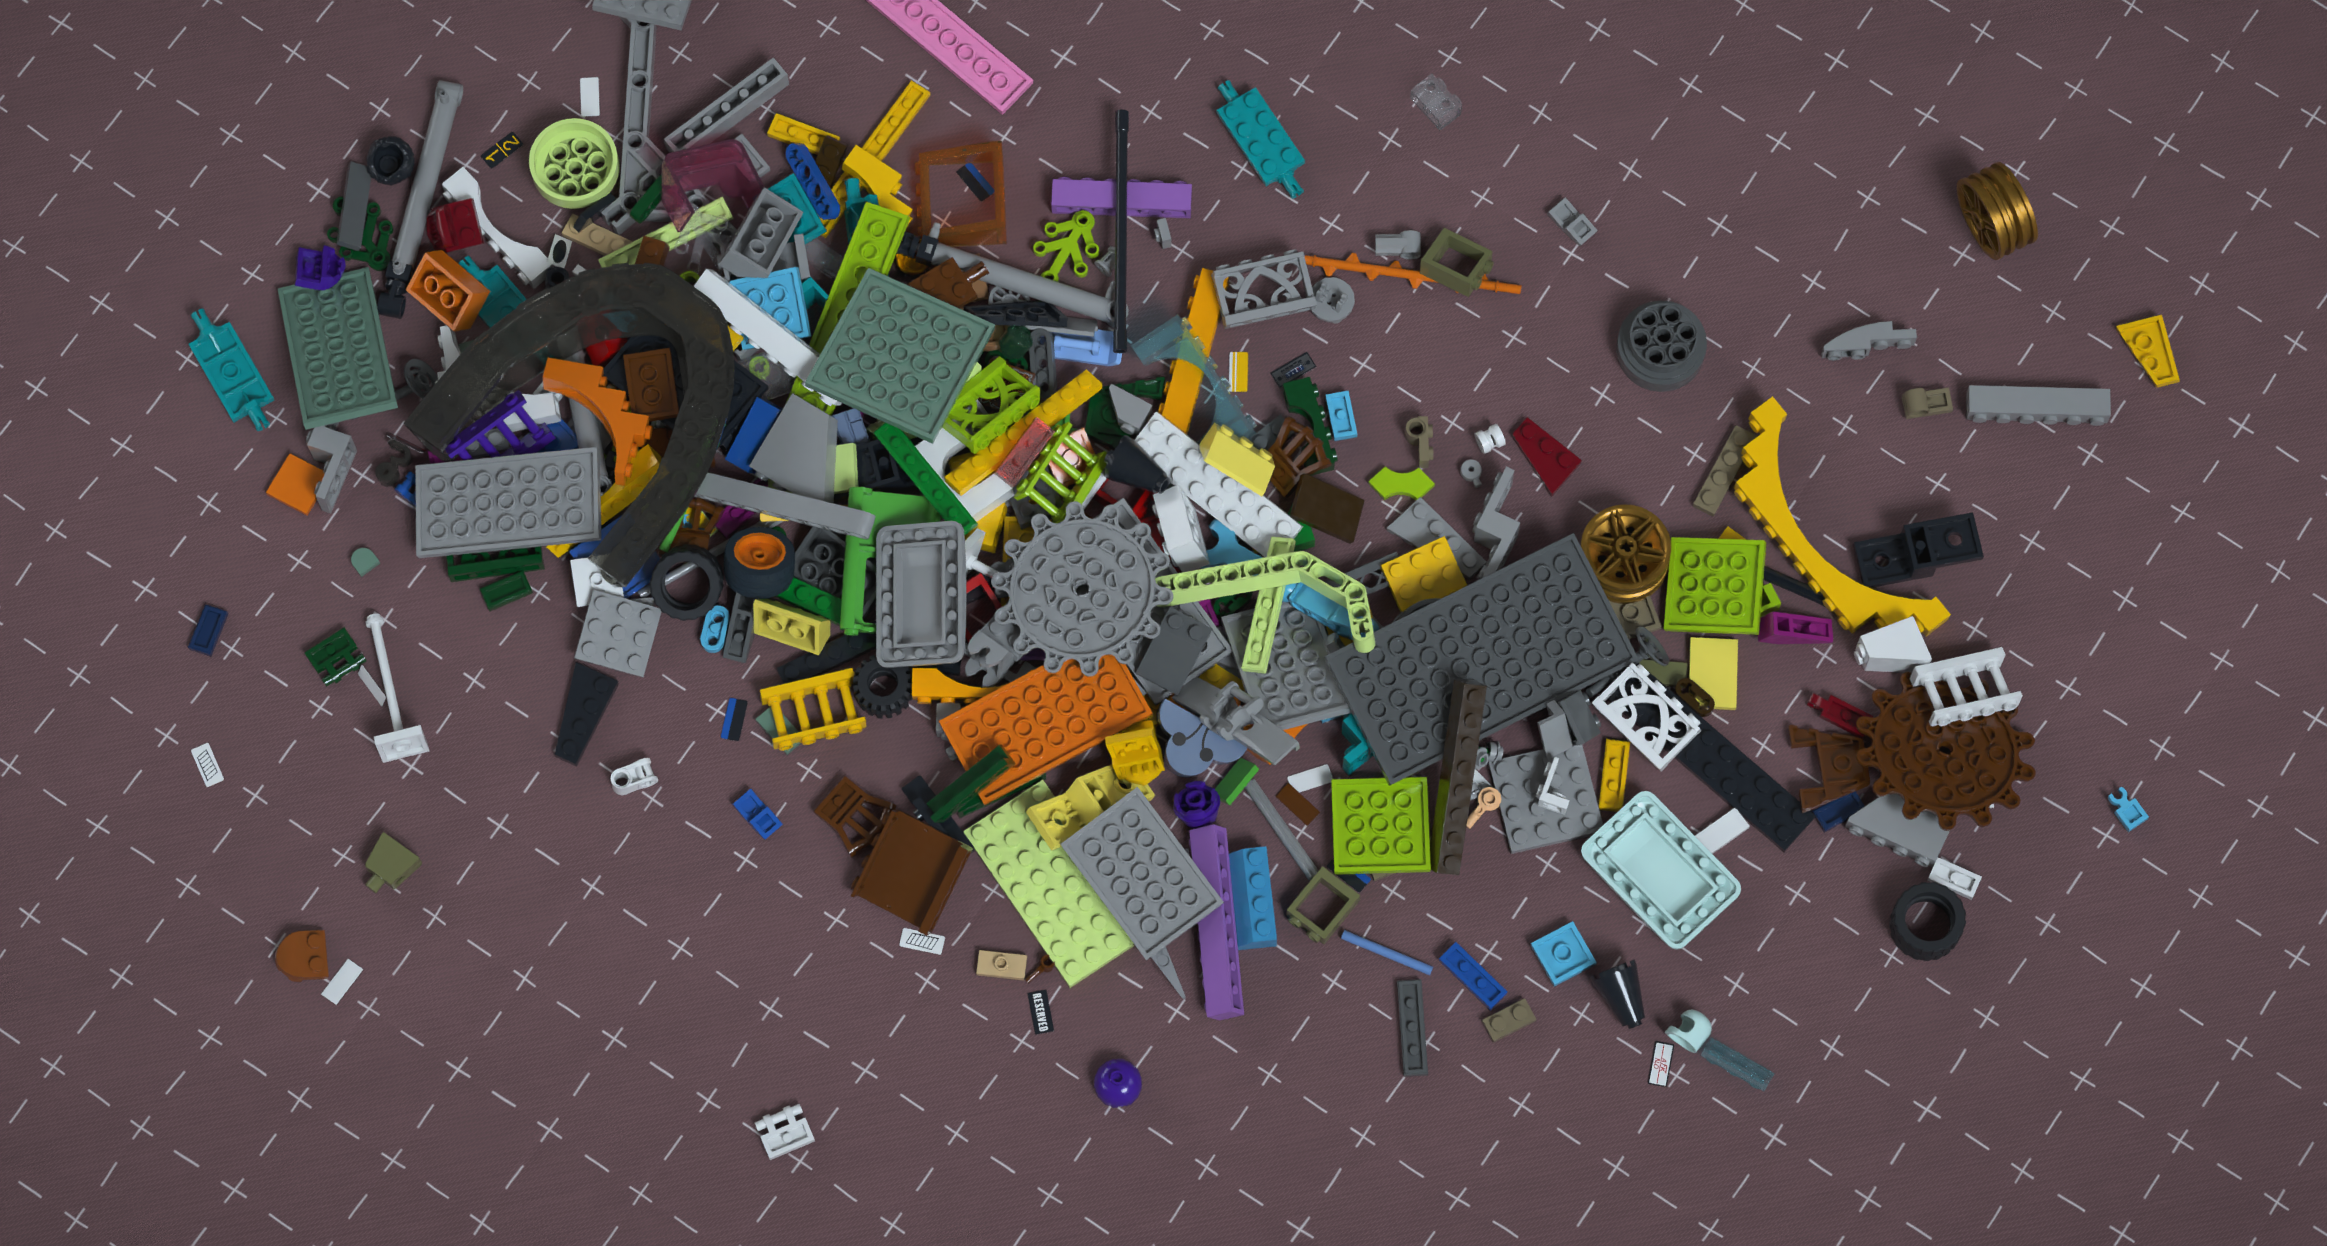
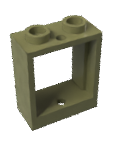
M1443 228L1421 259L1420 274L1469 297L1473 290L1477 291L1479 289L1482 277L1485 274L1488 275L1494 265L1492 261L1493 251ZM1448 248L1478 261L1468 277L1438 263Z
M1322 866L1287 909L1286 916L1289 917L1287 920L1294 927H1302L1307 931L1306 935L1315 943L1320 941L1322 944H1325L1359 903L1360 895ZM1319 883L1346 902L1324 931L1297 911Z

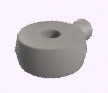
M1473 459L1466 460L1460 467L1461 476L1466 481L1473 482L1475 488L1482 486L1479 479L1482 474L1480 463Z

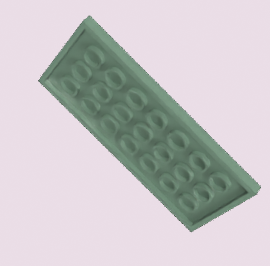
M369 267L343 273L338 283L327 290H315L295 285L278 288L305 430L398 408Z

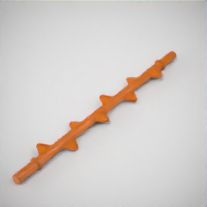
M1351 253L1346 261L1316 257V255L1304 256L1306 265L1322 267L1326 277H1331L1337 269L1366 273L1370 281H1373L1378 275L1409 279L1413 289H1417L1423 281L1438 283L1420 274V271L1402 269L1399 261H1394L1387 267L1360 263L1356 253ZM1484 275L1479 289L1492 290L1495 293L1499 291L1520 294L1522 285L1502 283L1499 280L1497 282L1489 281L1487 276Z

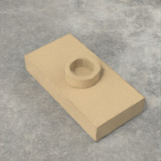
M979 950L976 974L978 976L1025 980L1027 955Z

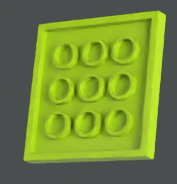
M1671 537L1664 630L1670 632L1759 635L1766 541Z
M1408 777L1390 786L1385 778L1331 779L1334 874L1431 871L1427 777Z

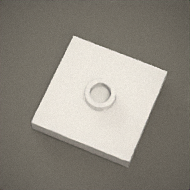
M617 553L570 560L577 607L589 605L593 590L624 598Z

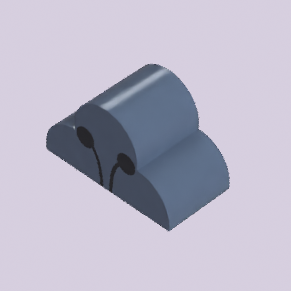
M1164 699L1158 707L1157 724L1161 732L1168 737L1163 748V759L1167 768L1177 776L1185 778L1194 777L1205 771L1211 763L1218 765L1229 764L1239 759L1247 750V747L1234 739L1226 741L1206 728L1200 722V718L1167 699Z

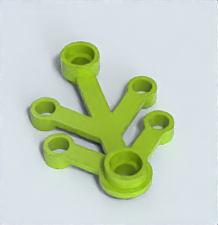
M1078 211L1070 221L1059 224L1048 222L1045 225V234L1050 238L1056 237L1061 232L1070 230L1072 232L1069 237L1048 243L1038 241L1034 244L1033 251L1038 257H1043L1046 253L1061 249L1050 270L1044 271L1041 277L1052 276L1054 281L1059 282L1058 274L1070 253L1074 262V274L1079 278H1083L1088 274V266L1083 262L1077 241L1082 234L1086 244V256L1093 259L1099 255V247L1094 243L1091 233L1095 225V219L1090 212ZM1081 218H1085L1087 222L1085 224L1079 223V220ZM1049 227H1054L1056 230L1055 232L1050 233L1047 231V229ZM1042 246L1045 249L1042 252H1038L1036 248ZM1090 248H1095L1097 250L1093 254L1088 252ZM1083 267L1085 268V271L1083 273H1079L1077 271V268Z

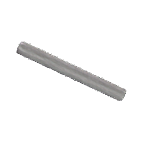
M1251 779L1245 786V790L1307 879L1312 880L1319 870L1256 780Z

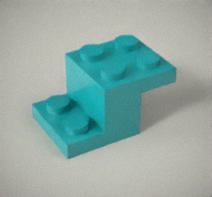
M1352 713L1345 714L1342 723V734L1352 744L1344 752L1345 756L1343 758V771L1348 776L1374 756Z

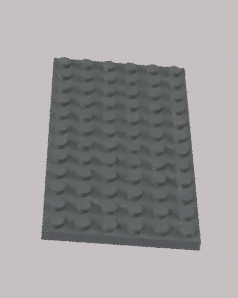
M1574 533L1375 631V647L1370 652H1358L1353 642L1324 657L1389 786L1443 759L1454 679L1477 681L1487 686L1480 741L1545 708L1546 703L1553 700L1557 702L1639 660Z

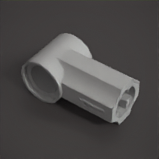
M1408 230L1400 234H1375V256H1400L1403 259L1419 258L1421 256L1420 232Z

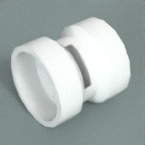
M1497 424L1489 426V429L1486 431L1480 430L1474 433L1476 442L1483 454L1491 452V449L1494 447L1500 448L1506 445L1503 433Z

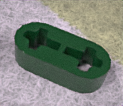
M1246 592V598L1241 596L1237 600L1235 598L1238 594L1223 596L1217 599L1214 604L1216 617L1221 620L1223 616L1238 613L1252 600L1253 592ZM1230 602L1232 603L1228 609L1229 613L1225 611L1219 612L1221 604L1225 607Z

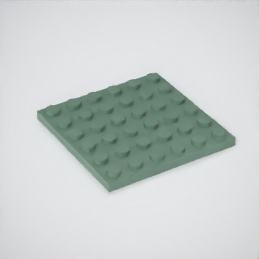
M868 268L805 381V386L933 444L994 332L995 324Z

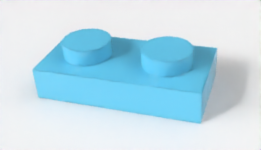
M1349 391L1326 394L1325 399L1334 441L1357 437Z

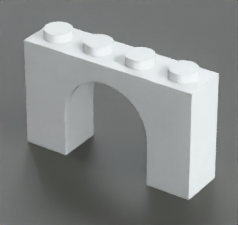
M953 419L961 427L962 422ZM941 428L933 444L923 440L915 446L976 522L1014 496L1013 488L999 470L980 484L972 487L962 496L956 493L945 482V468L948 461L967 446L945 429Z

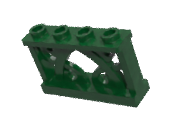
M542 546L535 547L536 554L529 555L527 548L512 550L511 552L515 554L513 558L506 557V553L509 550H501L498 560H492L487 552L476 553L484 556L482 562H475L478 556L473 555V553L463 554L461 565H455L454 555L447 556L448 576L451 582L515 574L522 570L524 572L545 570Z

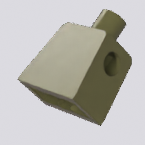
M383 832L365 864L367 871L372 874L365 886L375 894L384 883L394 890L422 865V862L418 856Z

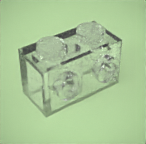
M1431 73L1411 89L1410 99L1441 131L1461 115L1462 102L1456 94H1451L1446 89L1447 86L1441 78H1436Z

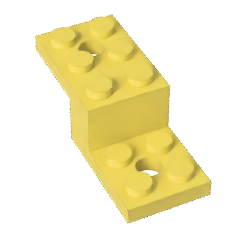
M1111 764L1078 777L1066 793L1031 806L1026 813L1052 851L1062 847L1060 845L1062 842L1136 787L1140 789L1148 801H1151L1155 794L1148 784L1143 786L1127 782L1124 779L1119 780ZM1119 783L1125 784L1127 789L1122 788ZM1054 819L1060 820L1063 825L1057 824Z

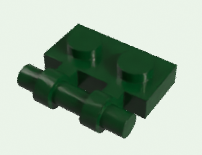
M345 627L305 652L306 657L318 674L325 669L328 671L329 674L322 678L326 687L334 682H340L342 680L341 677L352 670L353 672L360 669L359 666L366 662L362 653L355 658L351 655L358 647ZM345 658L347 663L335 670L333 664Z

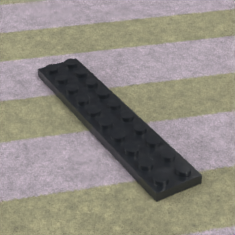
M1651 673L1647 676L1653 683L1656 680L1661 683ZM1630 678L1626 681L1625 691L1628 696L1633 695L1631 692L1632 684L1636 690L1642 687L1639 679ZM1662 684L1666 689L1664 694L1670 700L1674 696L1684 706L1681 710L1687 716L1691 713L1700 722L1698 727L1701 729V732L1688 743L1675 759L1733 809L1736 808L1744 819L1781 851L1785 852L1816 818V815L1811 811L1802 813L1800 802ZM1648 686V691H1647L1646 694L1658 696V695ZM1620 688L1607 699L1610 703L1623 698ZM1650 703L1633 704L1637 712L1635 724L1639 728L1650 726L1660 730L1661 715L1659 705ZM1628 705L1625 706L1628 711H1624L1623 714L1630 718L1632 711ZM1668 706L1669 718L1673 715H1678ZM1677 721L1674 727L1680 731L1672 732L1669 730L1668 735L1671 737L1681 738L1686 734L1687 728L1683 722ZM1654 732L1646 733L1652 739L1653 735L1658 739V734ZM1666 740L1663 749L1669 753L1677 744Z

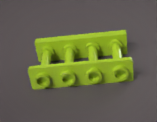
M1070 422L1063 425L1058 424L1050 434L1052 438L1040 449V457L1029 466V474L1019 482L1016 487L1018 491L1014 496L1016 500L1029 496L1052 515V523H1060L1065 519L1066 507L1069 503L1075 501L1082 504L1107 465L1104 462L1107 454L1106 451L1091 454L1067 434L1073 426ZM1062 442L1086 461L1087 467L1084 472L1078 471L1056 452ZM1050 460L1075 479L1074 483L1076 484L1073 489L1068 490L1045 470ZM1039 478L1063 497L1064 503L1060 508H1057L1033 488Z

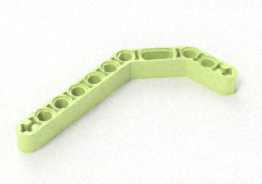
M1305 551L1155 578L1159 586L1169 588L1173 592L1172 602L1167 605H1157L1158 607L1174 606L1301 582L1348 609L1353 642L1358 652L1367 653L1375 647V636L1365 586ZM1325 576L1341 586L1332 587L1318 578ZM1365 632L1366 637H1361V633Z

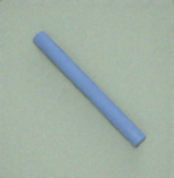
M1346 930L1342 934L1341 939L1429 976L1431 975L1433 970L1431 965Z

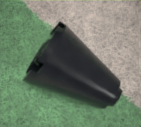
M1635 959L1630 961L1631 966H1627L1625 962L1599 973L1600 978L1598 979L1596 975L1590 976L1592 983L1622 1026L1627 1025L1629 1029L1641 1025V1019L1645 1018Z

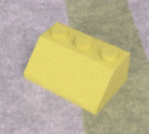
M1214 423L1199 444L1203 460L1253 492L1263 496L1275 468L1272 454L1263 448L1260 450L1255 448L1253 443L1246 437L1242 436L1239 438L1234 435V431L1224 424L1220 426Z
M767 598L755 599L753 603L755 634L816 655L821 653L830 637L829 619Z

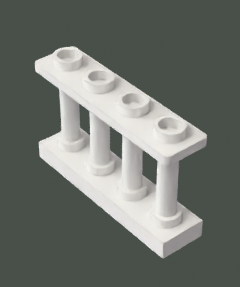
M2002 647L1914 667L1910 681L1913 687L1925 686L1935 709L1929 720L1930 726H1945L1953 721H1967L1980 715L1989 716L2001 710L2011 711L2019 705L2023 696L2021 691L2010 693L1999 668L2005 657ZM1985 670L1991 672L2000 696L1988 698L1977 672ZM1969 676L1979 700L1966 703L1955 677ZM1947 681L1957 704L1956 706L1944 708L1934 682Z

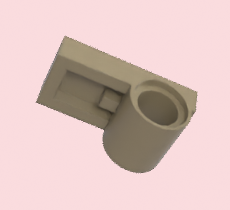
M1949 387L1925 391L1923 388H1915L1906 391L1902 395L1906 419L1951 413L1953 411Z
M1418 416V418H1412L1407 422L1405 438L1410 444L1418 445L1419 468H1428L1429 460H1433V446H1429L1428 439L1433 438V425L1428 424V416ZM1412 428H1419L1422 433L1414 435L1410 430Z

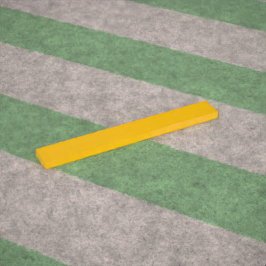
M911 80L863 145L862 149L883 161L930 97V92ZM845 171L831 189L840 205L839 216L831 220L821 219L827 232L821 235L825 239L846 210L847 193L845 181L853 177ZM859 183L860 191H861L862 188H863V186Z

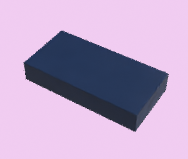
M205 604L189 643V650L211 657L228 617V612Z
M1855 791L1813 810L1812 813L1816 815L1815 819L1825 833L1847 821L1851 815L1865 806Z

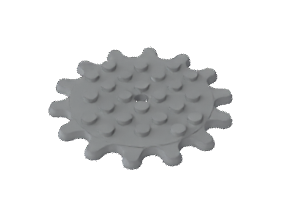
M1074 501L1067 505L1066 517L1060 523H1052L1044 514H1036L1031 519V525L1035 532L1031 541L1024 543L1016 539H1010L1005 543L1004 550L1006 554L1013 558L1014 567L1009 572L994 574L991 584L995 589L1007 592L1009 602L995 612L994 618L1000 625L1014 623L1020 627V635L1013 644L1014 651L1017 654H1027L1034 648L1044 650L1046 653L1044 667L1049 673H1057L1065 661L1074 659L1079 662L1081 672L1087 677H1092L1097 674L1099 660L1104 655H1113L1119 663L1129 664L1134 658V653L1130 647L1132 638L1142 635L1149 639H1154L1161 632L1159 624L1151 618L1150 613L1155 606L1167 605L1173 600L1172 590L1159 586L1155 581L1157 573L1169 566L1170 558L1163 552L1149 554L1144 550V543L1151 534V529L1146 523H1139L1129 530L1122 529L1118 524L1120 510L1115 505H1107L1099 517L1091 519L1085 516L1082 504ZM1085 584L1089 587V592L1084 595L1076 593L1079 585Z

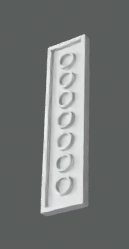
M1159 412L1154 413L1136 437L1135 441L1167 473L1171 484L1174 486L1179 484L1190 499L1228 529L1234 531L1237 536L1264 557H1267L1271 537L1294 539L1304 527L1264 495H1258L1203 460L1199 444Z

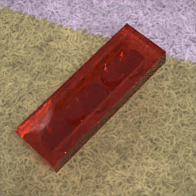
M1038 417L1034 418L994 474L1011 488L1015 487L1055 431Z

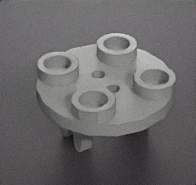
M1335 277L1324 278L1312 287L1317 306L1314 310L1310 311L1320 320L1336 324L1352 312L1355 304L1354 292L1344 280Z

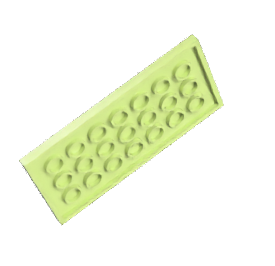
M1041 780L964 830L963 833L972 843L976 853L1047 955H1050L1049 959L1052 963L1055 962L1054 966L1069 988H1071L1135 946V944L1063 847L1051 851L1027 815L1026 811L1029 807L1055 797L1046 783ZM1054 819L1057 824L1063 825L1060 820Z

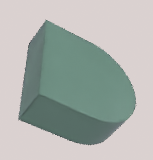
M368 548L357 549L351 557L352 565L361 577L380 564L378 558Z

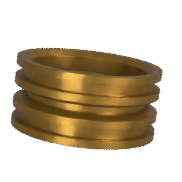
M1996 162L1990 167L1983 168L1980 173H1973L1968 178H1962L1957 182L1958 201L1965 221L1979 246L1990 258L1999 260L2004 255L2013 253L2015 248L2022 249L2027 244L2036 242L2038 229L2034 212L2021 184L2006 165Z
M1624 504L1606 508L1589 521L1582 535L1581 548L1609 601L1628 604L1642 601L1660 588L1668 572L1671 540L1665 525L1655 514L1639 506ZM1627 528L1634 529V532L1631 534V536L1627 535ZM1605 534H1609V535H1611L1612 538L1603 537V536H1604ZM1650 543L1652 545V548L1644 545ZM1599 556L1606 557L1604 563L1599 562ZM1644 565L1647 567V570L1640 572L1638 568ZM1618 573L1624 575V577L1618 578L1615 574Z

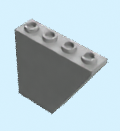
M792 393L749 467L756 470L754 475L767 482L769 478L774 481L772 486L778 490L786 491L787 489L793 494L834 503L838 420Z
M1897 794L1879 797L1849 817L1845 827L1849 829L1850 833L1858 837H1862V835L1868 837L1877 846L1884 847L1885 845L1892 848L1895 854L1902 857L1907 855L1915 859V862L1923 867L1934 866L1949 834V831H1944L1939 827L1937 816L1929 811L1921 812L1916 819H1905L1902 814L1904 800Z

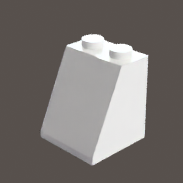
M1913 616L1861 635L1854 652L1858 665L1862 664L1864 671L1912 673L1915 666L1929 664L1932 660Z

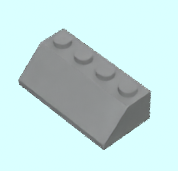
M764 187L753 201L719 265L737 277L768 278L800 220L803 211Z

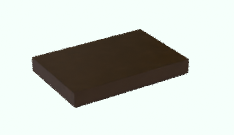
M1304 473L1300 475L1290 517L1351 544L1355 540L1365 500Z

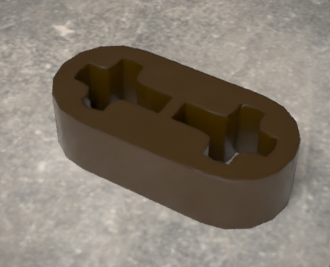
M1683 678L1677 682L1675 695L1701 717H1707L1712 714L1715 702L1704 689L1689 678ZM1681 686H1690V693L1693 695V697L1687 692L1685 694H1682ZM1696 699L1702 703L1707 701L1708 710L1706 708L1699 709L1700 703Z

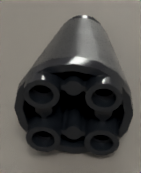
M1126 435L1120 439L1114 451L1110 450L1105 456L1104 462L1107 465L1104 476L1111 481L1153 493L1158 492L1159 494H1162L1170 483L1167 473L1135 440Z

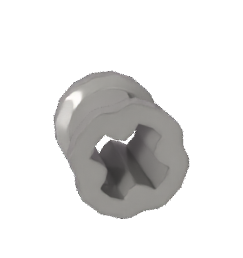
M1113 246L1108 248V252L1100 260L1094 262L1099 271L1107 277L1112 275L1111 271L1115 268V247Z

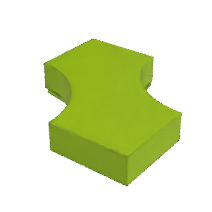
M1385 466L1368 481V484L1384 500L1394 495H1406L1417 501L1435 487V483L1420 468L1409 473H1397Z

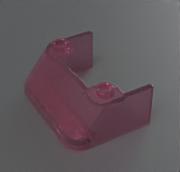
M729 139L671 152L666 155L662 161V203L677 232H682L695 213L685 194L687 191L719 185L721 191L728 197L736 198L742 196L748 210L750 209L753 201L764 188V185L742 143Z

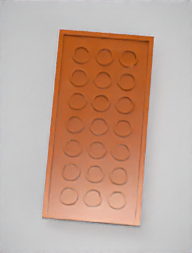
M1104 655L1099 660L1097 674L1092 677L1085 676L1081 672L1079 662L1074 659L1065 661L1057 673L1047 672L1044 665L941 719L939 724L965 771L969 770L998 745H1003L1016 763L978 794L984 806L1105 741V737L1118 734L1152 716L1153 713L1126 664L1119 663L1113 655Z

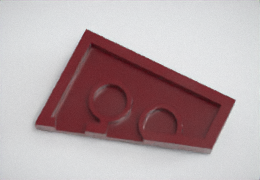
M1528 417L1512 434V438L1535 469L1537 476L1542 480L1551 497L1582 462L1579 457Z

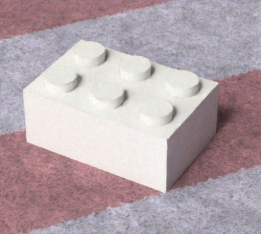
M1180 485L1168 488L1162 494H1153L1155 504L1152 505L1156 517L1160 520L1157 527L1161 536L1165 539L1162 546L1165 553L1170 555L1173 565L1175 567L1179 566L1182 572H1188L1210 564L1196 509Z

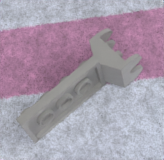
M993 616L969 641L968 653L971 655V658L965 666L966 676L975 675L979 670H985L987 674L983 677L982 687L987 688L997 685L1006 676L1012 661L1015 660L1017 662L1023 656L1017 654L1013 648L1015 640L1020 635V627L1014 623L1000 625Z

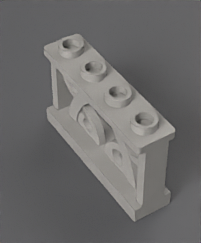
M1297 249L1284 252V256L1275 257L1272 254L1261 257V261L1252 262V259L1239 262V266L1230 267L1229 264L1216 267V271H1213L1211 276L1224 329L1314 310L1317 303L1313 294L1304 251L1297 252ZM1287 264H1294L1299 269L1298 277L1291 282L1287 279L1291 276L1292 271L1286 273L1283 269ZM1277 266V269L1274 271L1269 269V267ZM1250 272L1244 279L1242 273ZM1259 275L1265 276L1281 286L1273 293L1270 306L1265 307V304L1259 297L1246 294L1250 285ZM1227 277H1235L1237 279L1235 285H1229L1232 289L1239 290L1238 294L1229 293L1224 289L1223 281ZM1301 280L1306 295L1304 299L1301 298L1294 287ZM1285 290L1287 293H1284L1282 296L1286 297V301L1279 302L1277 296ZM1225 297L1236 299L1234 314L1229 315ZM1244 299L1255 301L1256 308L1249 309L1248 303L1250 302H1244Z

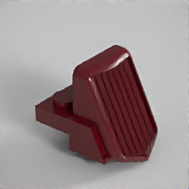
M474 198L431 209V212L427 215V235L436 251L443 250L445 253L484 244Z

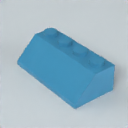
M1267 847L1246 848L1229 854L1238 950L1277 946V934Z

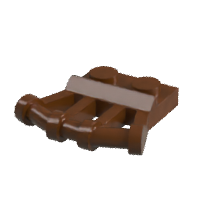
M1290 416L1284 420L1275 443L1268 450L1272 454L1275 464L1270 481L1284 497L1288 498L1297 489L1300 475L1304 473L1311 475L1332 465L1330 459L1326 457L1322 446L1323 441L1313 435V430L1309 426L1305 427L1297 423ZM1292 430L1298 433L1284 449L1289 432ZM1306 440L1309 445L1294 460L1291 455ZM1315 452L1318 462L1302 469L1301 466Z
M683 494L680 497L666 500L663 498L657 499L663 523L661 543L669 528L666 509L678 507ZM692 498L689 507L695 508L692 529L682 528L683 518L669 551L673 547H679L684 544L697 545L708 550L710 535L722 517L725 508L720 505L717 507L701 498ZM702 510L713 515L705 530H699ZM659 549V557H662L666 552Z
M844 776L814 810V814L839 834L847 852L852 858L857 855L856 852L872 845L875 836L878 833L880 834L884 828L882 822L885 815L895 810L896 805L868 795ZM869 803L883 808L880 819L876 818L862 805ZM856 812L860 813L874 825L869 833L851 819ZM847 824L863 838L851 844L843 830L844 825Z

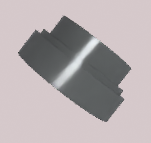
M1670 301L1648 302L1634 309L1623 321L1617 339V358L1625 375L1638 386L1656 392L1672 391L1685 386L1696 377L1704 362L1707 339L1700 320L1686 307ZM1673 315L1677 320L1670 322L1665 317ZM1649 318L1653 320L1654 324L1646 325L1642 320ZM1688 332L1692 335V338L1684 339L1680 334ZM1663 335L1666 336L1669 339V341L1660 342L1657 337ZM1642 339L1646 344L1639 346L1634 341ZM1674 353H1681L1684 358L1677 360L1672 355ZM1657 356L1661 362L1653 363L1649 358Z

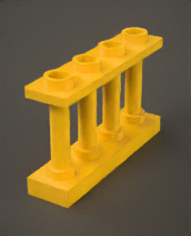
M853 668L760 690L762 705L768 704V706H771L778 737L772 739L774 749L784 751L791 749L794 743L800 742L803 745L815 743L816 739H834L839 737V734L846 732L856 734L861 732L863 728H866L865 717L857 718L849 688L853 684L855 676ZM837 688L841 691L848 721L834 724L826 693L829 689ZM814 693L818 697L825 726L811 729L803 698H805V695ZM791 699L794 701L802 732L787 734L780 706L783 700Z

